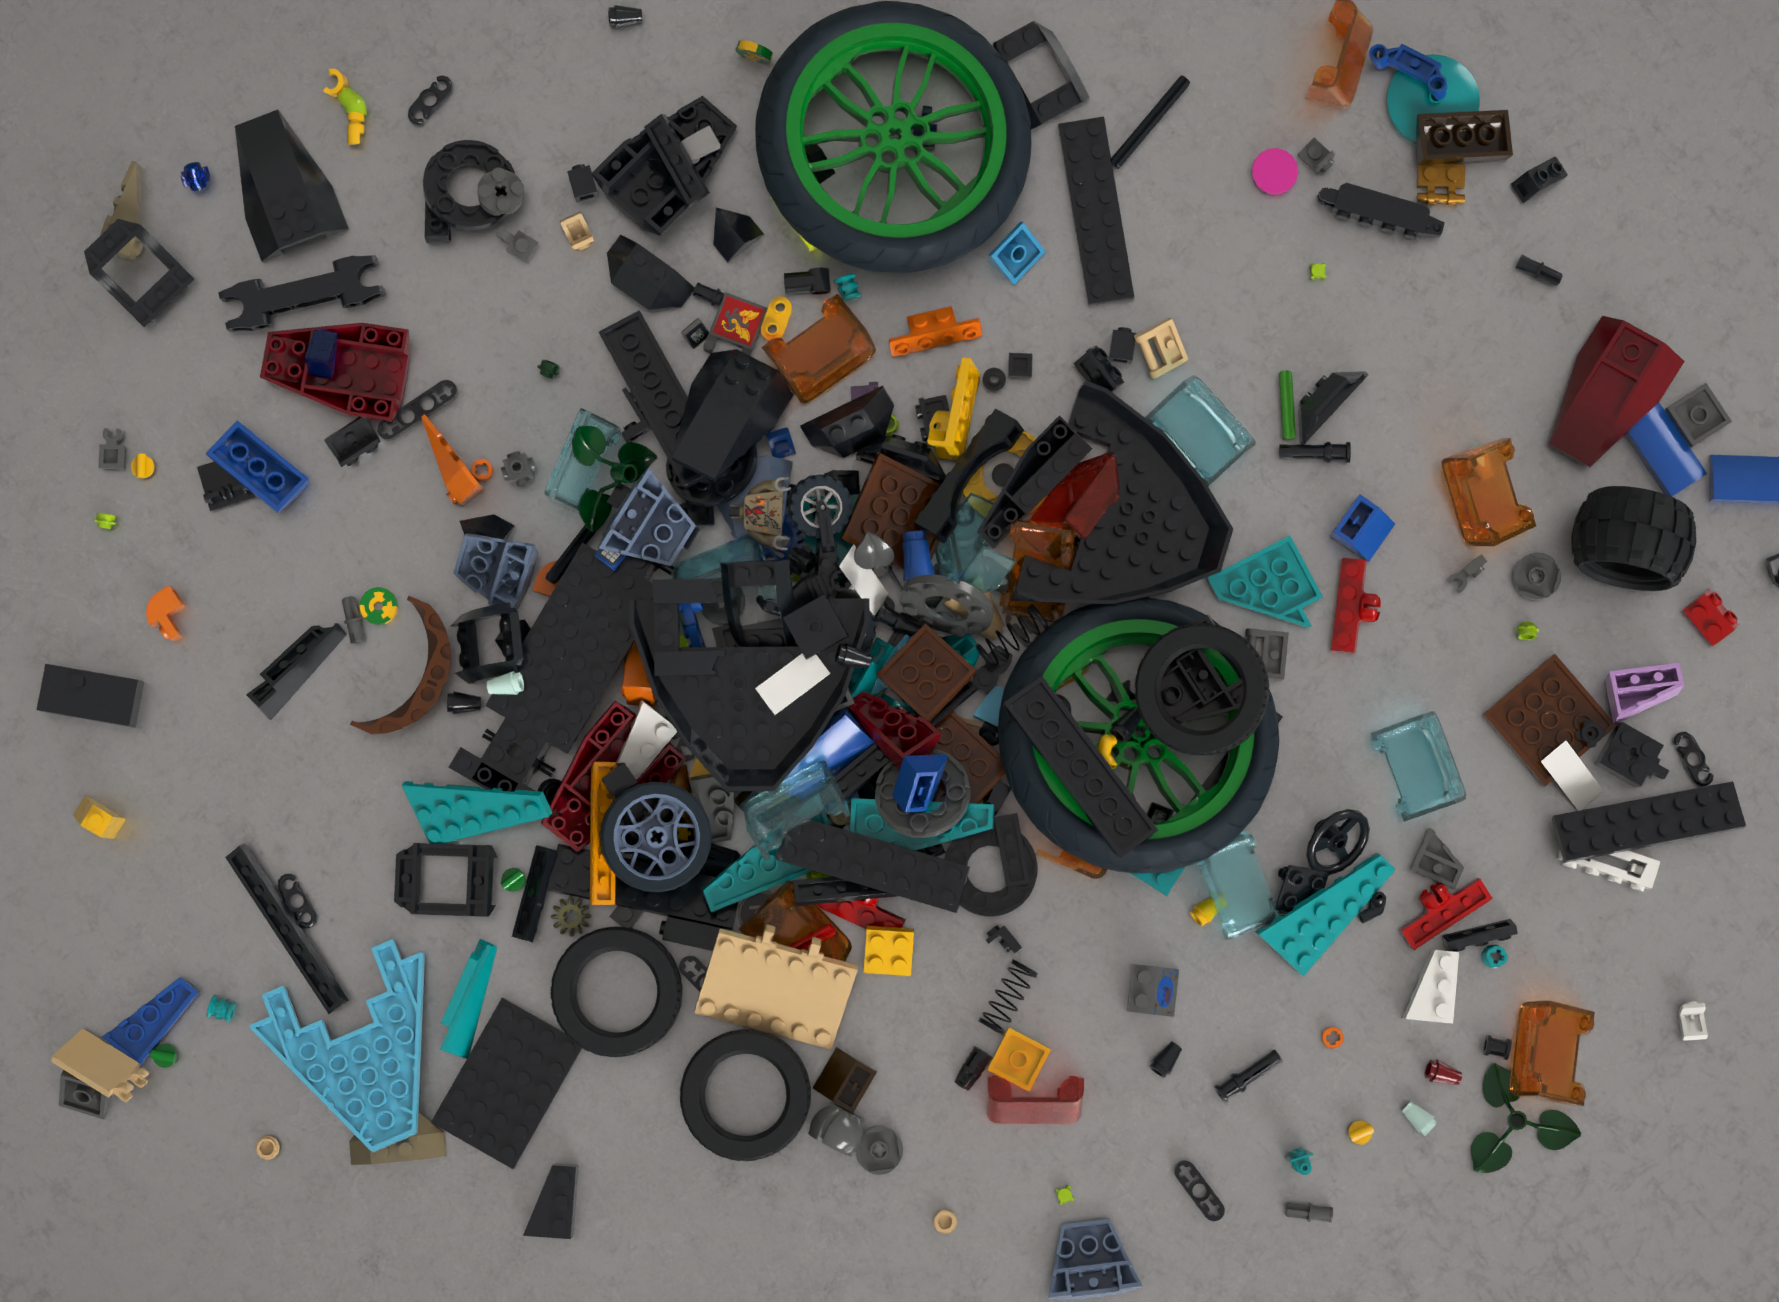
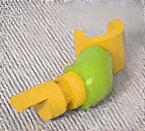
M330 68L328 73L333 78H338V84L333 89L326 87L323 91L332 97H338L337 99L344 107L345 114H347V121H350V124L347 125V145H357L360 141V135L364 134L362 122H364V115H367L365 100L349 87V81L344 74Z

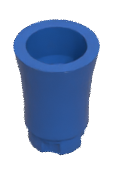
M926 531L903 533V581L919 575H935L929 544L926 539Z

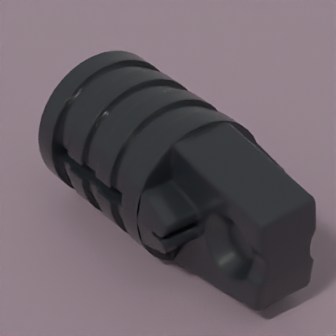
M974 1046L965 1063H963L955 1083L969 1091L982 1075V1072H984L992 1056Z

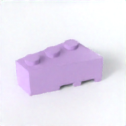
M1680 663L1609 671L1605 679L1613 724L1619 723L1678 695L1684 686Z

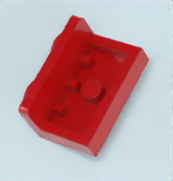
M1708 589L1686 606L1683 611L1709 643L1714 646L1732 633L1739 624L1736 615L1723 606L1721 597L1716 592Z

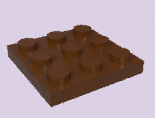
M925 623L876 675L920 717L930 722L977 673V670Z

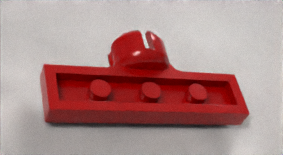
M1342 558L1331 651L1356 654L1360 623L1363 621L1375 622L1379 618L1380 612H1377V609L1368 607L1380 608V597L1376 594L1364 592L1366 560Z
M1475 879L1454 894H1450L1442 883L1431 885L1432 892H1428L1425 889L1420 894V900L1425 906V912L1399 929L1412 950H1416L1493 899L1481 879Z
M879 898L814 904L816 907L867 929V926L902 928L906 920L880 908L877 905Z

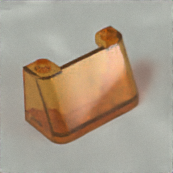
M1335 0L1327 23L1333 24L1335 27V37L1345 39L1337 67L1324 65L1317 69L1313 82L1308 87L1305 99L1344 109L1351 105L1355 97L1373 34V26L1353 1Z
M838 294L823 303L821 309L823 318L786 343L782 338H773L761 347L801 403L811 402L869 361L876 353V347L867 329Z
M1502 438L1451 455L1442 460L1443 475L1461 535L1470 546H1496L1536 527L1532 509L1517 502L1506 462L1514 457L1515 448L1511 438Z
M1017 520L1016 524L1012 523L1010 537L1014 538L1015 546L1009 586L1006 593L1002 592L999 606L1003 607L1002 614L1019 615L1020 617L1031 619L1026 608L1033 604L1047 622H1055L1063 617L1066 603L1011 601L1026 555L1070 571L1077 525Z
M790 880L780 886L739 928L743 935L756 938L757 935L763 936L766 924L775 926V934L772 937V941L780 945L789 946L824 925L831 923L836 930V934L820 943L819 952L824 953L825 957L845 962L852 949L849 938L816 904L795 906L793 881Z
M1529 1001L1523 1003L1518 1013L1510 1078L1511 1093L1523 1098L1572 1106H1584L1586 1091L1582 1083L1575 1082L1579 1039L1580 1036L1588 1035L1593 1029L1595 1012L1554 1001Z

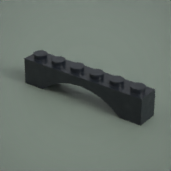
M996 408L986 418L983 427L974 435L966 451L959 456L958 462L947 473L944 482L932 494L931 500L926 507L918 514L915 523L921 530H925L926 534L943 544L946 542L957 526L959 501L971 477L987 461L1000 453L1010 450L1024 432V429L1016 419Z

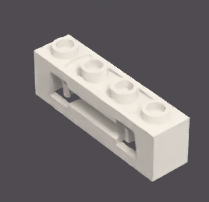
M1559 850L1557 859L1563 861L1561 851ZM1624 851L1606 856L1624 862L1634 861L1642 865L1629 864L1627 871L1592 859L1562 863V865L1576 869L1577 866L1586 868L1585 873L1593 876H1599V873L1607 875V880L1621 884L1622 881L1631 883L1630 888L1644 892L1645 888L1652 889L1661 861L1631 851ZM1627 872L1637 874V876L1628 875Z

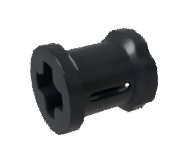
M1487 1035L1483 1055L1488 1056L1491 1054L1508 1060L1512 1040L1508 1038L1507 1040H1501Z

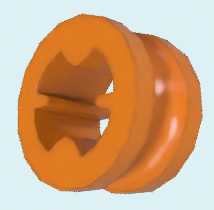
M478 459L472 464L471 472L479 481H486L492 477L493 467L489 461ZM486 464L488 466L486 468L488 473L486 475L483 473L477 475L476 472L479 471L476 468L479 465L483 467Z
M1329 1027L1324 1030L1322 1034L1324 1045L1329 1048H1337L1343 1043L1344 1036L1340 1029ZM1331 1031H1336L1335 1035L1339 1034V1040H1336L1331 1045L1329 1044L1330 1040H1326V1035H1330Z

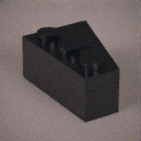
M559 1163L552 1165L523 1236L571 1239L573 1237L579 1165Z

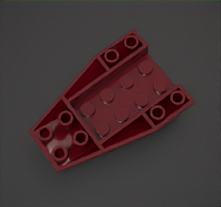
M1602 316L1578 353L1549 445L1590 468L1660 402L1685 361L1666 343L1621 319Z
M353 323L271 331L267 334L260 378L346 415L393 422L402 404L409 367V330L369 323Z
M617 701L612 703L584 736L549 805L553 813L541 821L543 826L577 852L590 843L591 765L594 762H617L623 744L631 730L633 719L637 715ZM668 742L633 786L649 782L667 783L687 758L671 742Z

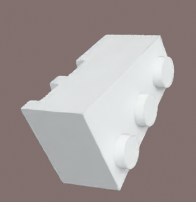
M1430 951L1408 1006L1403 1013V1019L1453 1024L1459 952Z

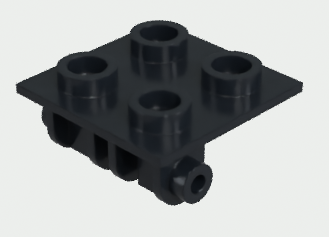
M211 462L197 467L205 493L203 497L205 502L208 503L210 511L255 498V495L217 463Z
M1293 865L1280 868L1278 876L1283 880L1275 910L1292 911L1295 905L1320 889L1325 888L1329 873Z

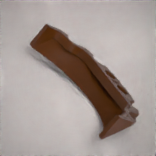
M408 596L407 600L418 611L427 633L428 659L425 672L411 697L395 711L371 721L358 723L351 721L350 725L370 734L394 732L419 720L437 702L449 676L451 650L444 624L431 605L411 596Z

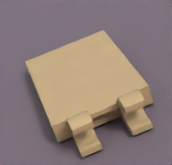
M83 1028L52 1055V1063L108 1098L115 1094L122 1101L127 1102L133 1096L129 1092L134 1089L132 1084L126 1082L127 1080L132 1081L140 1088L148 1082L145 1077L149 1075V1072L144 1068H139L140 1063Z

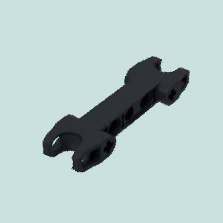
M376 255L340 258L332 262L334 272L264 288L262 279L239 282L218 293L222 302L239 300L243 303L244 307L242 314L238 318L225 323L226 329L229 332L256 331L272 326L270 315L341 299L342 308H352L365 305L372 300L386 295L383 286L366 287L361 284L362 273L369 268L379 265Z

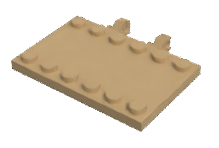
M766 924L763 936L757 935L756 938L720 928L694 1013L832 1050L858 971V965L825 957L824 953L819 952L822 939L812 937L808 951L777 944V942L772 941V937L775 934V926Z

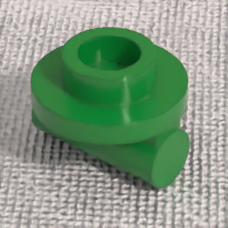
M507 869L502 875V882L500 884L505 890L518 891L525 884V875L520 869Z
M161 1044L152 1049L150 1058L159 1067H170L176 1062L177 1051L170 1044Z

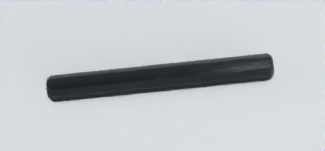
M1181 75L1112 156L1110 159L1112 166L1119 169L1187 89L1190 81L1185 76Z

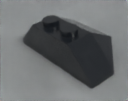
M621 234L607 252L611 284L648 311L681 308L695 289L675 269L637 242Z
M1366 371L1333 372L1328 378L1323 375L1315 384L1318 389L1313 394L1308 392L1299 401L1302 404L1298 410L1299 441L1301 445H1304L1366 379L1369 375Z
M882 385L800 425V428L811 446L845 458L886 435L894 403Z
M893 434L892 437L886 435L857 450L856 460L872 465L876 455L881 453L940 484L944 482L946 476L934 452L928 448L927 444L919 441L910 443L905 441L906 438L900 435Z

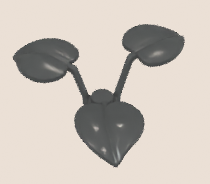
M867 531L854 552L855 563L863 569H872L877 577H882L889 572L898 590L902 592L903 587L895 576L892 566H890L894 560L892 548L882 538ZM852 584L849 589L838 591L835 596L837 599L861 598ZM942 596L926 598V605L930 608L941 600Z

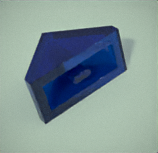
M314 329L305 355L309 375L333 379L338 333Z

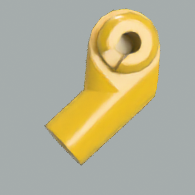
M1105 734L1100 738L1097 749L1113 769L1117 766V763L1111 755V750L1117 744V739L1113 734Z

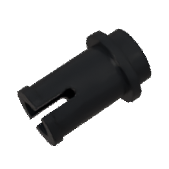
M699 282L693 291L695 292L693 293L694 297L710 302L711 306H720L724 296L721 289L715 290Z

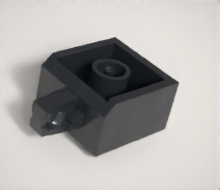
M1624 722L1617 723L1594 765L1635 787L1642 786L1646 777L1651 778L1652 775L1665 779L1670 770L1659 765L1660 759L1657 758L1664 745ZM1631 750L1633 758L1627 759L1628 755L1625 751Z

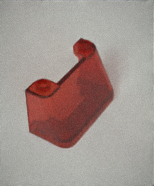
M986 1075V1113L989 1120L993 1123L1073 1124L1081 1117L1084 1095V1078L1082 1076H1069V1079L1063 1081L1061 1086L1057 1088V1097H1012L1011 1085L1006 1079L1000 1078L998 1075Z

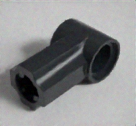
M820 267L809 269L806 272L784 273L785 294L810 292L813 295L830 293L829 268Z

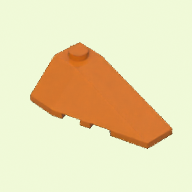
M424 414L421 418L444 484L449 490L446 495L454 505L459 503L464 507L482 493L484 488L430 419Z

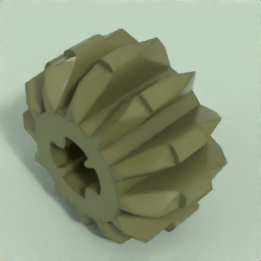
M569 896L568 905L564 899H560L559 902L562 908L556 905L553 906V909L558 911L559 914L551 915V919H559L558 922L554 923L553 927L558 928L562 925L560 934L564 935L569 928V936L573 937L574 928L579 934H582L583 930L580 925L589 927L590 924L583 920L584 918H591L592 915L583 913L589 909V906L584 905L580 908L583 901L581 898L574 905L573 896ZM574 910L576 912L574 916H577L576 921L571 920L567 922L566 919L568 917H565L566 913Z

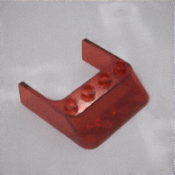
M1108 452L1078 463L1050 491L1020 532V535L1037 552L1044 549L1064 521L1082 538L1087 537L1107 508L1118 500L1120 485L1116 455L1113 452Z

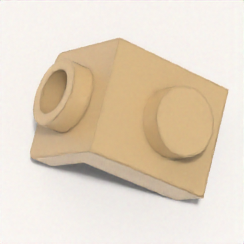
M581 211L560 220L573 250H584L591 245L590 242L594 241Z

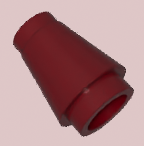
M1436 1059L1435 1061L1430 1060L1425 1069V1078L1434 1083L1459 1085L1462 1079V1072Z

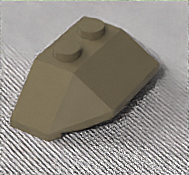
M418 1112L417 1134L376 1152H371L355 1135L349 1141L351 1165L402 1162L446 1156L445 1132L431 1123L420 1112Z

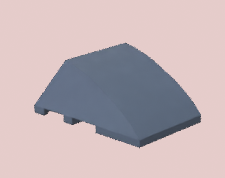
M768 455L757 457L756 470L748 486L734 499L717 506L736 539L749 537L747 529H744V519H730V505H744L745 495H748L749 490L762 481L786 476L790 478L792 461ZM732 466L728 468L722 475H720L715 481L705 478L701 480V482H716L719 478L726 476L728 474V471L732 468ZM789 479L784 480V486L789 488L790 482ZM783 491L782 529L784 524V517L787 504L786 499L788 491Z
M648 467L631 487L609 522L598 548L671 566L696 525Z
M466 533L453 574L475 593H481L489 600L488 604L490 606L510 603L511 608L515 607L517 610L528 590L538 551L535 544Z
M1109 1218L1062 1224L1048 1299L1074 1301L1115 1296L1143 1287Z

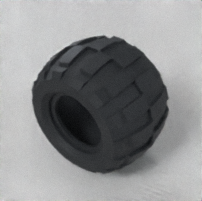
M1629 486L1598 488L1588 494L1586 501H1583L1575 517L1571 535L1574 565L1586 576L1612 586L1641 591H1663L1679 585L1681 578L1687 573L1693 560L1697 542L1694 513L1682 501L1657 491Z

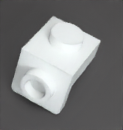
M1691 1001L1681 1005L1678 1019L1683 1041L1707 1039L1708 1032L1704 1017L1705 1003Z

